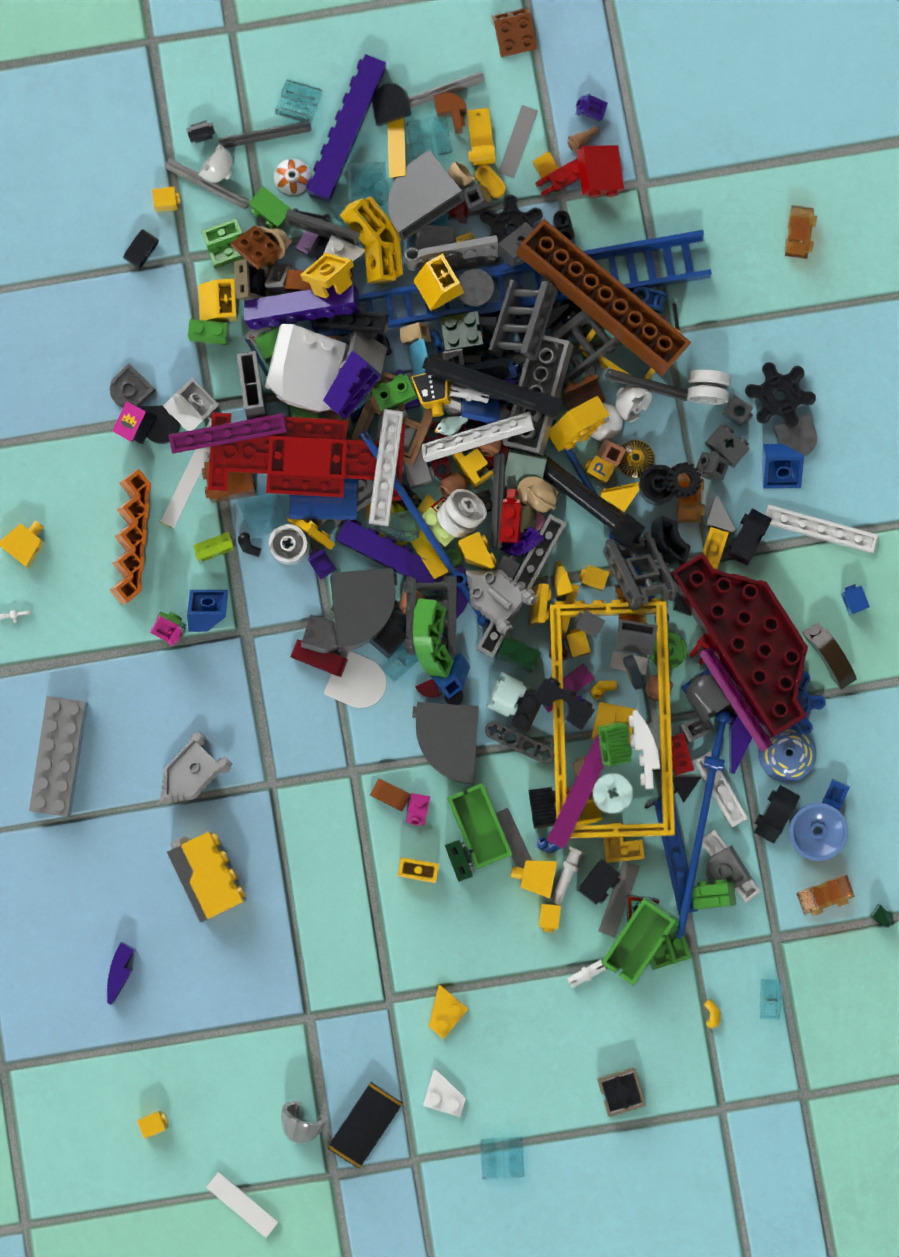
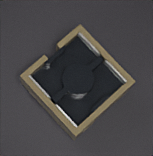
M246 259L234 261L236 299L246 301L271 296V291L265 287V282L270 273L269 265L265 264L260 269H256Z
M634 1067L597 1078L601 1094H605L606 1097L604 1105L608 1117L646 1106Z

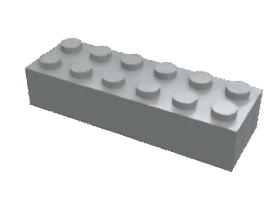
M544 335L536 361L529 360L528 358L525 359L519 386L559 398L574 345L570 341ZM513 404L510 417L531 411L535 430L505 438L503 445L508 448L544 456L553 419Z
M46 696L29 811L71 817L88 707L87 702Z

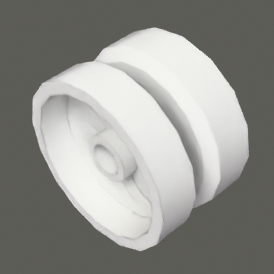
M716 370L690 371L689 383L693 386L688 388L687 400L708 405L727 404L730 392L725 388L730 386L731 375Z
M456 489L438 509L437 519L447 533L461 539L474 533L477 527L485 520L487 512L483 501L477 495L465 489Z

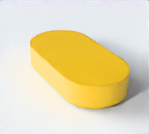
M480 165L475 171L476 181L480 185L487 187L491 198L499 199L503 197L506 191L504 182L490 166Z

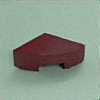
M433 679L415 686L417 691L423 696L429 698L440 697Z

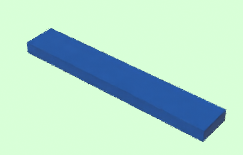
M662 800L653 801L658 824L663 823ZM674 805L675 835L661 836L677 910L680 915L689 868ZM693 897L691 898L689 913L698 911L693 909Z

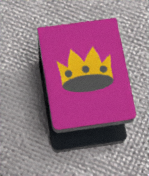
M126 401L112 431L131 442L136 441L144 444L157 415L138 404Z

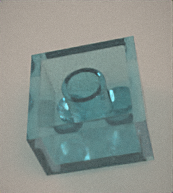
M385 162L347 163L349 204L361 198L372 197L378 205H387Z

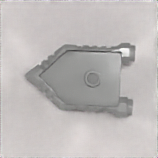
M501 569L491 571L480 570V572L465 571L467 583L469 584L468 589H470L471 606L480 611L483 616L485 615L487 619H490L492 623H495L497 631L502 635L507 636L511 633L513 626L508 620L523 602L526 605L532 606L538 599L533 590L523 589L521 585H518L511 577L509 578Z
M201 732L194 733L187 743L188 745L174 757L172 762L170 761L164 767L160 804L176 802L178 800L183 801L184 799H195L201 793V790L205 789L207 784H210L211 780L216 778L217 774L229 772L232 769L233 763L225 756L223 758L220 757L216 762L202 748L206 744L207 738Z

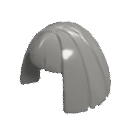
M288 1102L282 1107L281 1115L286 1136L297 1144L310 1142L321 1132L326 1124V1115H319L317 1122H311L310 1124L309 1122L300 1121L297 1118L301 1102Z

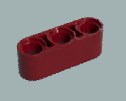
M296 640L290 655L291 658L335 676L342 677L348 662L347 658L330 651L329 653H320L301 647L302 640Z

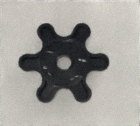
M507 195L503 201L504 209L502 212L493 213L490 210H483L480 213V220L490 226L491 234L489 236L496 235L499 243L510 235L506 231L508 226H515L518 229L527 222L532 227L535 222L541 220L543 216L542 210L534 207L528 212H521L517 207V198L514 195Z
M767 362L762 367V372L765 375L764 383L761 385H747L745 394L749 398H757L761 401L762 407L756 414V419L759 423L765 424L772 416L780 415L788 427H795L799 422L796 408L801 404L813 405L816 401V396L813 392L803 391L799 387V381L805 374L802 367L795 366L788 374L782 375L778 373L773 363ZM777 391L784 392L785 398L783 400L775 398Z

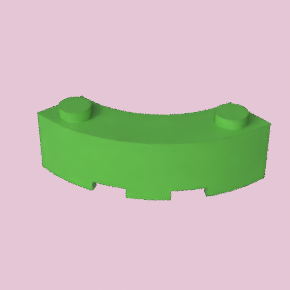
M418 598L417 605L414 608L413 641L416 655L421 666L429 675L448 678L454 660L449 655L446 646L442 644L440 636L443 633L447 609L436 600Z

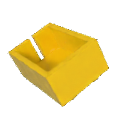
M596 396L569 410L551 428L549 437L558 452L563 449L568 451L575 447L577 442L583 443L590 439L591 435L596 433L598 428L606 423L604 420L610 415L599 397Z

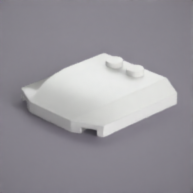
M282 324L279 327L265 387L267 389L270 388L281 402L315 414L327 411L335 412L323 402V399L340 372L339 365L347 359L349 346L346 343L293 324Z

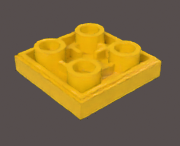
M542 583L532 587L538 599L530 606L528 625H538L548 620L549 609L547 608V602L551 599L549 584Z

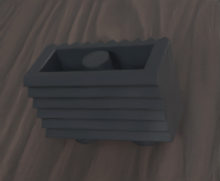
M531 688L525 691L524 697L515 712L516 714L510 722L512 726L524 732L529 731L541 706V703L533 699L536 691Z
M552 787L528 790L533 828L554 826L556 822V810L554 807L556 791H552Z

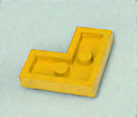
M287 518L288 522L299 527L320 545L329 550L334 547L335 543L330 540L331 536L323 530L319 532V526L312 521Z
M621 822L602 825H621ZM603 837L606 863L645 859L643 840L623 842V837Z

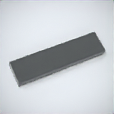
M289 209L287 210L286 225L329 239L331 235H334L356 246L360 242V232Z

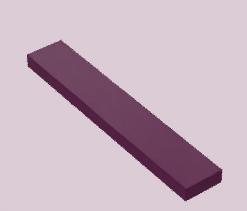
M280 413L170 434L169 440L172 454L285 433L287 429L284 414Z
M710 647L700 652L701 658L760 751L763 752L773 746L770 738L714 650Z
M599 735L596 736L547 838L548 842L565 849L604 767Z

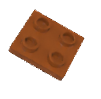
M528 8L491 16L501 57L537 49L531 12Z
M256 226L250 228L231 243V247L256 269H260L266 263L273 267L277 264L282 253V249Z
M589 374L582 378V382L578 384L572 382L565 386L562 399L568 411L596 396L599 397L602 403L606 402L598 385V374L594 376Z

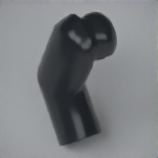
M378 333L374 339L387 347L386 356L393 354L388 338Z
M247 532L241 533L238 537V543L242 551L259 557L262 548L251 544L250 535Z

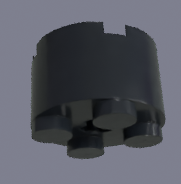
M652 465L643 472L639 480V493L647 503L660 506L668 503L674 497L671 495L672 491L666 489L669 486L665 485L667 481L665 476L668 474V470L671 469L666 465ZM661 482V488H656L655 484Z

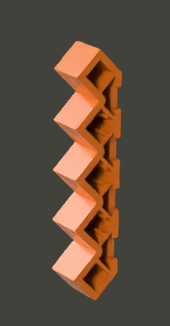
M140 469L133 471L119 482L130 496V499L117 509L128 525L114 537L126 552L112 562L123 579L113 586L110 592L121 605L128 603L142 591L141 580L144 569V546L146 545V524L149 512L148 501L151 483Z

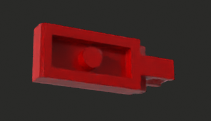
M508 489L507 499H503L499 542H520L523 505H521V500L518 499L519 491L516 489Z

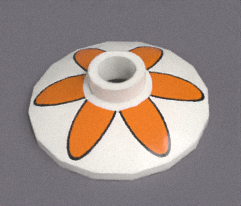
M287 159L281 162L276 167L274 173V182L277 188L289 196L303 193L307 189L306 185L309 178H311L308 166L298 159ZM291 172L296 174L294 178L289 177Z

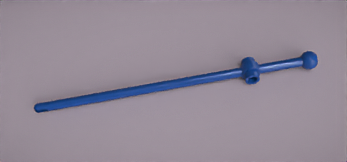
M363 430L368 440L362 432H360V435L377 460L378 448L368 432ZM395 475L394 488L449 573L454 577H460L461 580L459 583L457 582V587L460 588L471 605V595H469V589L466 585L465 574L456 570ZM473 608L478 616L477 622L480 626L485 627L491 622L480 611Z
M720 710L716 713L718 726L712 756H705L703 767L709 768L678 923V938L684 936L716 772L717 770L723 771L725 760L719 759L725 725L731 719L730 712Z

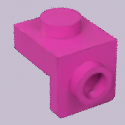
M159 615L150 633L173 646L175 642L178 643L181 639L182 628L180 625Z
M411 793L406 817L407 823L416 826L425 825L430 796Z

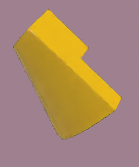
M561 561L555 563L553 574L556 600L562 599L565 595L572 594L573 592L568 574Z

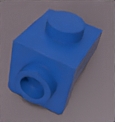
M832 778L822 803L831 805L840 811L850 786Z

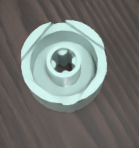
M502 672L499 676L503 678L495 682L488 700H491V704H486V707L508 717L510 714H515L518 708L516 702L519 697H523L526 687L523 686V681Z
M614 773L602 776L596 782L593 790L595 804L601 811L608 814H616L625 810L633 796L630 782L622 775ZM613 789H616V794H618V797H613V799H610V794L607 793V791H612Z

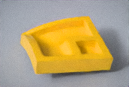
M599 702L591 740H595L596 736L599 735L598 726L615 722L626 723L630 735H632L633 727H629V716H632V712L637 711V709Z

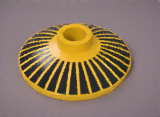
M631 440L622 445L626 452L618 468L626 476L639 478L648 467L654 465V453L645 442ZM635 454L638 455L639 460L634 461L632 456Z

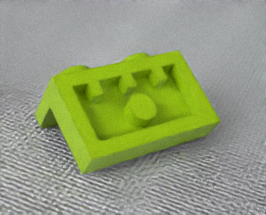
M228 532L193 545L199 563L235 550Z

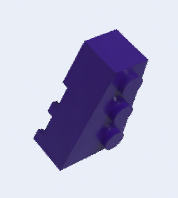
M352 350L324 397L323 402L346 420L380 379L382 374Z

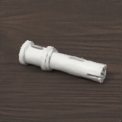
M569 847V855L566 861L563 862L564 869L550 899L551 902L560 906L574 872L579 870L578 865L581 858L586 854L573 847Z

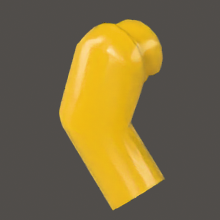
M598 681L591 690V696L593 699L599 700L606 690H617V681Z
M710 998L703 1005L710 1012V1019L706 1022L707 1026L710 1029H714L720 1025L721 1011Z

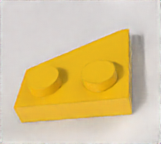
M441 985L437 989L429 1027L444 1039L467 1012L468 1008Z

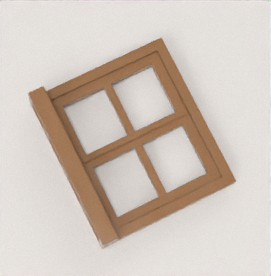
M382 371L380 381L372 387L350 440H363L360 432L368 440L363 430L368 432L375 414L383 416L372 391L380 383L385 382L387 384L393 381L392 378L395 375ZM406 404L400 406L399 411L403 412ZM431 408L426 409L421 423L405 417L402 420V424L417 430L409 452L403 453V462L412 466L415 465L422 444L434 419Z

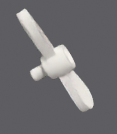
M12 610L10 613L0 614V620L11 618L13 623H17L18 616L32 614V610L24 612Z

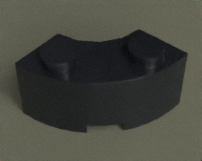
M753 508L749 514L745 513L740 521L742 527L737 537H732L727 546L730 548L727 556L748 566L772 518Z
M662 515L659 516L651 524V538H654L658 551L662 553L663 561L676 569L687 562L691 546L680 537L677 521Z
M779 785L776 791L772 790L767 798L770 802L762 815L759 814L754 822L757 825L754 833L774 844L796 808L800 795L782 785Z

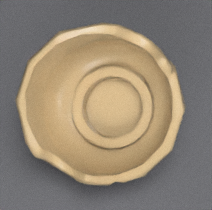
M455 161L449 167L448 174L459 188H468L475 182L476 178L471 176L468 168L458 163V161Z

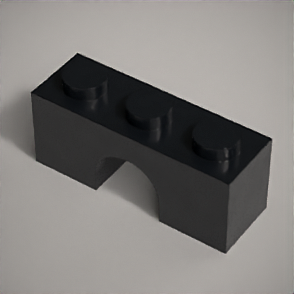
M552 677L549 680L545 678L533 699L548 709L555 700L561 699L566 701L570 710L565 720L582 730L595 711L592 709L593 704L584 698L580 701L575 697L577 694L569 688L566 690L560 688L559 685L561 683Z

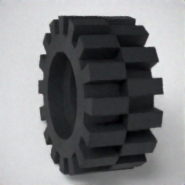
M681 462L668 470V474L665 476V479H667L665 485L669 486L666 489L672 491V496L677 495L676 498L682 497V499H685L698 492V489L702 486L700 483L703 482V479H700L702 474L697 472L699 470L698 467L694 468L692 463ZM681 473L688 475L690 478V484L686 488L681 487L677 482L678 475Z

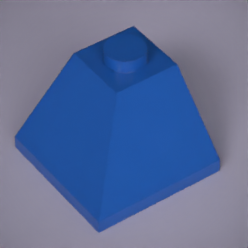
M763 444V488H801L804 455L784 444Z
M190 590L187 610L188 632H208L226 617L228 590Z

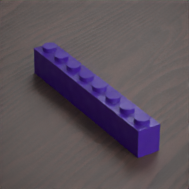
M367 54L357 64L356 69L358 72L356 76H352L349 84L351 89L343 97V108L337 111L335 116L337 122L329 130V141L327 144L324 143L320 153L322 155L321 160L316 161L313 169L315 172L313 179L309 178L306 185L309 196L326 203H330L370 109L374 94L378 90L386 71V62Z

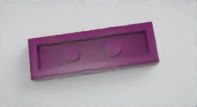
M583 663L563 678V689L569 688L576 693L595 678ZM553 703L549 709L543 705L548 713L553 710Z

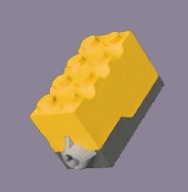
M210 831L194 839L182 836L172 841V849L167 851L200 923L246 902L244 898L247 897L243 887H238L235 881L238 879L234 868L230 869L227 864L230 862L225 851L221 852L219 845L222 843L218 835Z

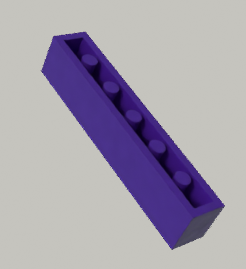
M352 282V285L342 294L336 293L334 285L326 288L329 294L327 298L314 295L312 289L246 300L244 301V321L250 330H259L264 327H277L288 323L295 324L305 320L313 321L317 318H331L341 314L349 315L353 312H359V291L354 282Z
M346 520L336 538L338 543L387 568H393V571L406 578L407 576L416 578V583H435L443 580V575L436 579L433 578L422 561L424 558L412 553L413 549L406 545L402 547L396 545L394 539L388 536L385 538L379 536V532L369 527L367 530L361 527L362 523L357 520ZM431 590L437 594L440 592V590Z

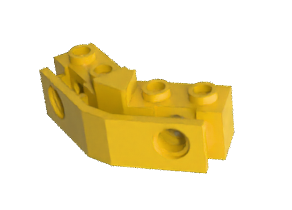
M372 197L361 198L350 203L340 214V217L351 230L360 232L361 245L365 249L367 284L384 285L395 281L397 277L403 275L400 238L394 229L392 221Z

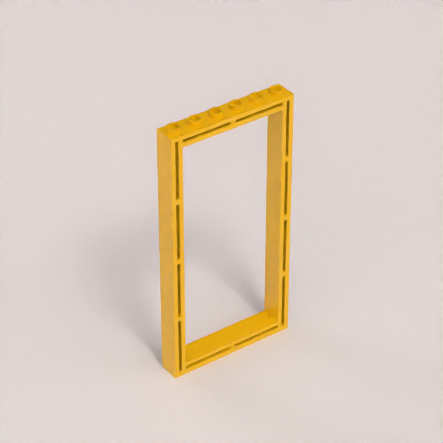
M661 598L650 599L647 605L643 606L640 604L637 610H631L629 604L623 603V600H612V603H604V600H594L592 604H585V601H573V604H565L564 601L554 602V605H550L552 678L561 683L559 687L562 689V617H577L579 611L583 613L584 610L596 616L655 615L656 625H658L656 648L663 823L575 826L570 838L674 836L666 601L662 602ZM561 699L553 702L556 820L567 799L564 700Z

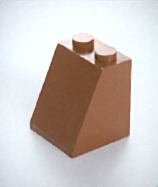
M209 461L204 462L205 468H202L203 480L207 479V485ZM228 472L227 491L208 490V487H204L206 498H210L211 503L257 496L253 473Z

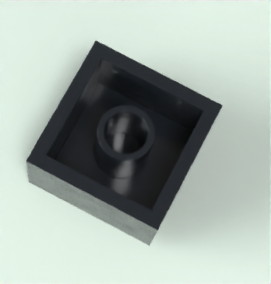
M601 859L577 888V891L594 905L602 904L609 896L606 893L609 888L614 889L621 879L618 878L620 873Z

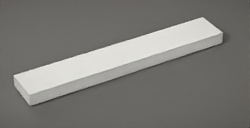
M383 410L368 524L389 526L404 413L402 411Z
M531 411L424 443L422 444L423 459L426 463L535 430L533 415Z
M769 504L765 512L766 516L772 518L770 526L874 554L878 534Z

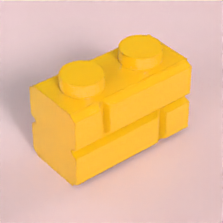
M401 857L398 877L436 883L439 864Z

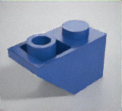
M462 653L453 658L454 662L448 678L431 675L433 681L448 699L464 688L470 665Z

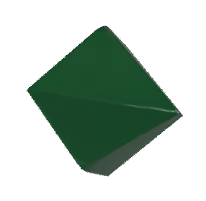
M878 904L870 914V918L883 927L889 928L893 915L886 911L881 904Z

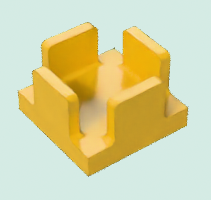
M325 253L300 276L303 281L310 284L314 295L327 298L329 294L326 288L334 285L336 293L342 294L352 285L350 269L354 267L351 259Z
M471 449L453 454L454 462L474 490L494 475L493 471L490 470L482 477H479V475L487 470L486 465L488 462L478 449L473 450L466 456L464 454Z

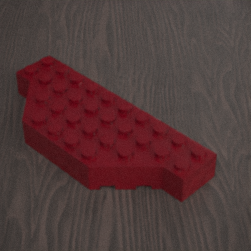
M704 553L671 571V577L678 585L680 597L718 654L770 739L807 717L797 701L808 646L768 583L714 569Z

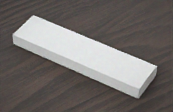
M711 751L693 760L705 783L707 782L709 768L703 767L705 756H712ZM717 770L712 795L732 828L749 818L723 772Z
M715 829L703 837L702 846L710 857L727 848V845ZM752 879L735 888L745 903L761 892Z
M218 1172L206 1188L265 1238L279 1223V1221L222 1173Z

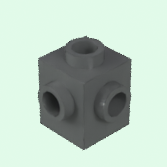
M702 452L696 467H698V471L702 473V477L712 480V478L723 480L730 462L721 457V454L717 452Z

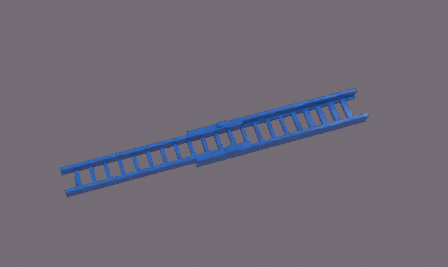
M704 230L583 251L594 261L608 258L611 275L618 281L615 257L625 255L630 283L623 285L631 292L637 287L650 289L707 279L712 274L711 269L694 272L689 244L703 242ZM681 246L685 274L675 275L670 247ZM652 250H663L667 277L657 278ZM644 252L649 280L638 282L633 254ZM526 262L521 265L518 264L514 268L508 263L480 268V270L487 272L492 279L497 278L501 301L487 303L481 307H471L464 304L463 308L450 310L449 302L444 304L445 311L435 313L430 311L425 302L427 314L413 316L409 297L410 293L419 292L416 285L359 294V302L367 301L369 312H374L372 300L386 298L389 314L387 329L418 322L440 320V317L478 311L479 317L500 315L505 299L502 277L516 275L517 283L523 287L521 274L534 272L537 290L540 289L541 279L540 274ZM557 291L558 296L555 297L554 302L563 300V302L568 303L571 301L561 291ZM404 295L408 317L394 320L390 297ZM520 297L518 307L533 308L536 298ZM314 320L311 321L312 330L324 336L342 337L348 336L353 332L340 329L320 332L319 327L313 326Z

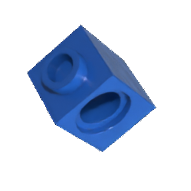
M854 584L844 588L845 592L841 596L849 615L870 607L862 585L856 587Z

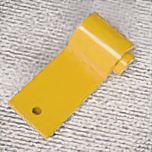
M489 108L467 110L471 151H468L469 163L473 162V166L495 164L496 157Z

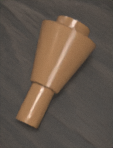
M594 126L588 131L568 136V147L572 151L577 152L588 143L591 137L600 132L599 127Z

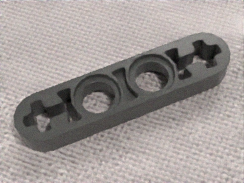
M495 721L488 723L485 727V734L490 739L540 763L548 764L554 759V751L550 747ZM496 725L498 731L502 732V729L507 731L503 734L502 740H499L500 735L494 733L493 736L490 735L488 728ZM509 733H513L516 736V742L513 744H508L505 740L506 735ZM527 741L534 745V749L531 752L523 750V744ZM537 745L541 746L539 751L545 752L548 750L551 758H547L544 761L542 760V755L538 753L537 757L533 756Z

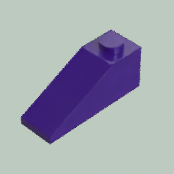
M733 714L728 723L731 725L729 729V773L732 775L735 774L752 740V736L738 714Z

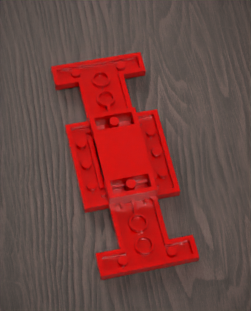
M212 412L211 427L231 423V413ZM284 416L287 429L285 433L210 447L208 490L227 491L228 472L267 474L266 493L343 497L345 478L374 480L377 460L363 440H346L348 420ZM402 424L395 473L401 485L405 424ZM374 441L375 445L378 448L379 441ZM393 488L392 500L401 501L398 492Z

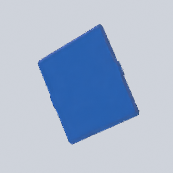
M344 479L343 497L290 495L289 519L357 520L358 479Z

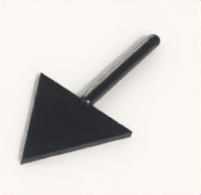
M701 777L673 778V785L676 788L673 790V794L678 792L684 803ZM662 796L654 801L662 800ZM652 801L645 805V809L653 806L654 802Z

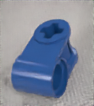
M645 287L634 289L633 294L641 293L644 296L643 302L657 314L664 313L663 307L665 299L668 298L667 293Z

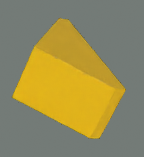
M639 482L602 489L601 497L625 512L640 489Z

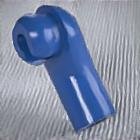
M435 329L429 330L435 351L438 353L443 352L444 344L439 332Z
M540 837L537 840V847L546 853L552 854L561 849V847L548 842L544 837Z

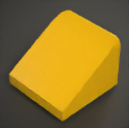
M549 151L533 160V165L541 178L558 169Z

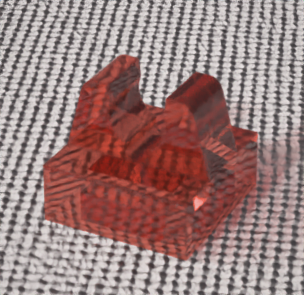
M466 201L448 211V214L451 217H456L459 223L467 224L468 206Z

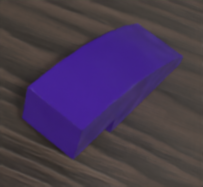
M120 942L109 970L107 1003L110 1005L114 1004L133 971L126 966L136 949L124 942Z

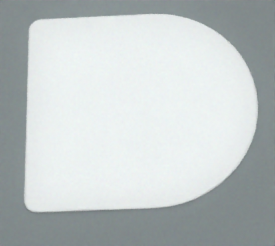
M352 651L341 652L340 656L348 659L343 675L338 677L331 674L324 694L355 708H367L376 704L382 698L386 689V677L382 668L373 660Z

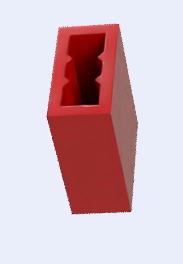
M618 145L583 146L577 151L582 196L589 195L590 198L600 197L601 195L616 197L618 193L624 190Z

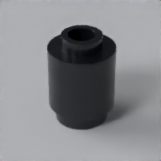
M208 120L186 128L191 143H200L213 139L212 135L215 134L213 124L208 123Z

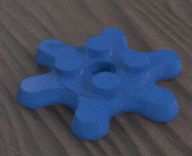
M803 671L797 701L807 717L795 725L800 733L807 735L813 729L812 723L808 719L809 711L824 708L826 701L820 695L812 696L807 692L806 686L810 681V675Z

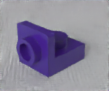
M588 94L578 99L575 114L578 116L584 114L597 121H602L608 103Z
M316 549L309 554L308 562L321 580L337 570L324 549Z

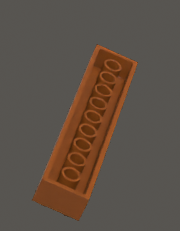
M545 219L520 244L516 254L662 377L690 345L691 341Z

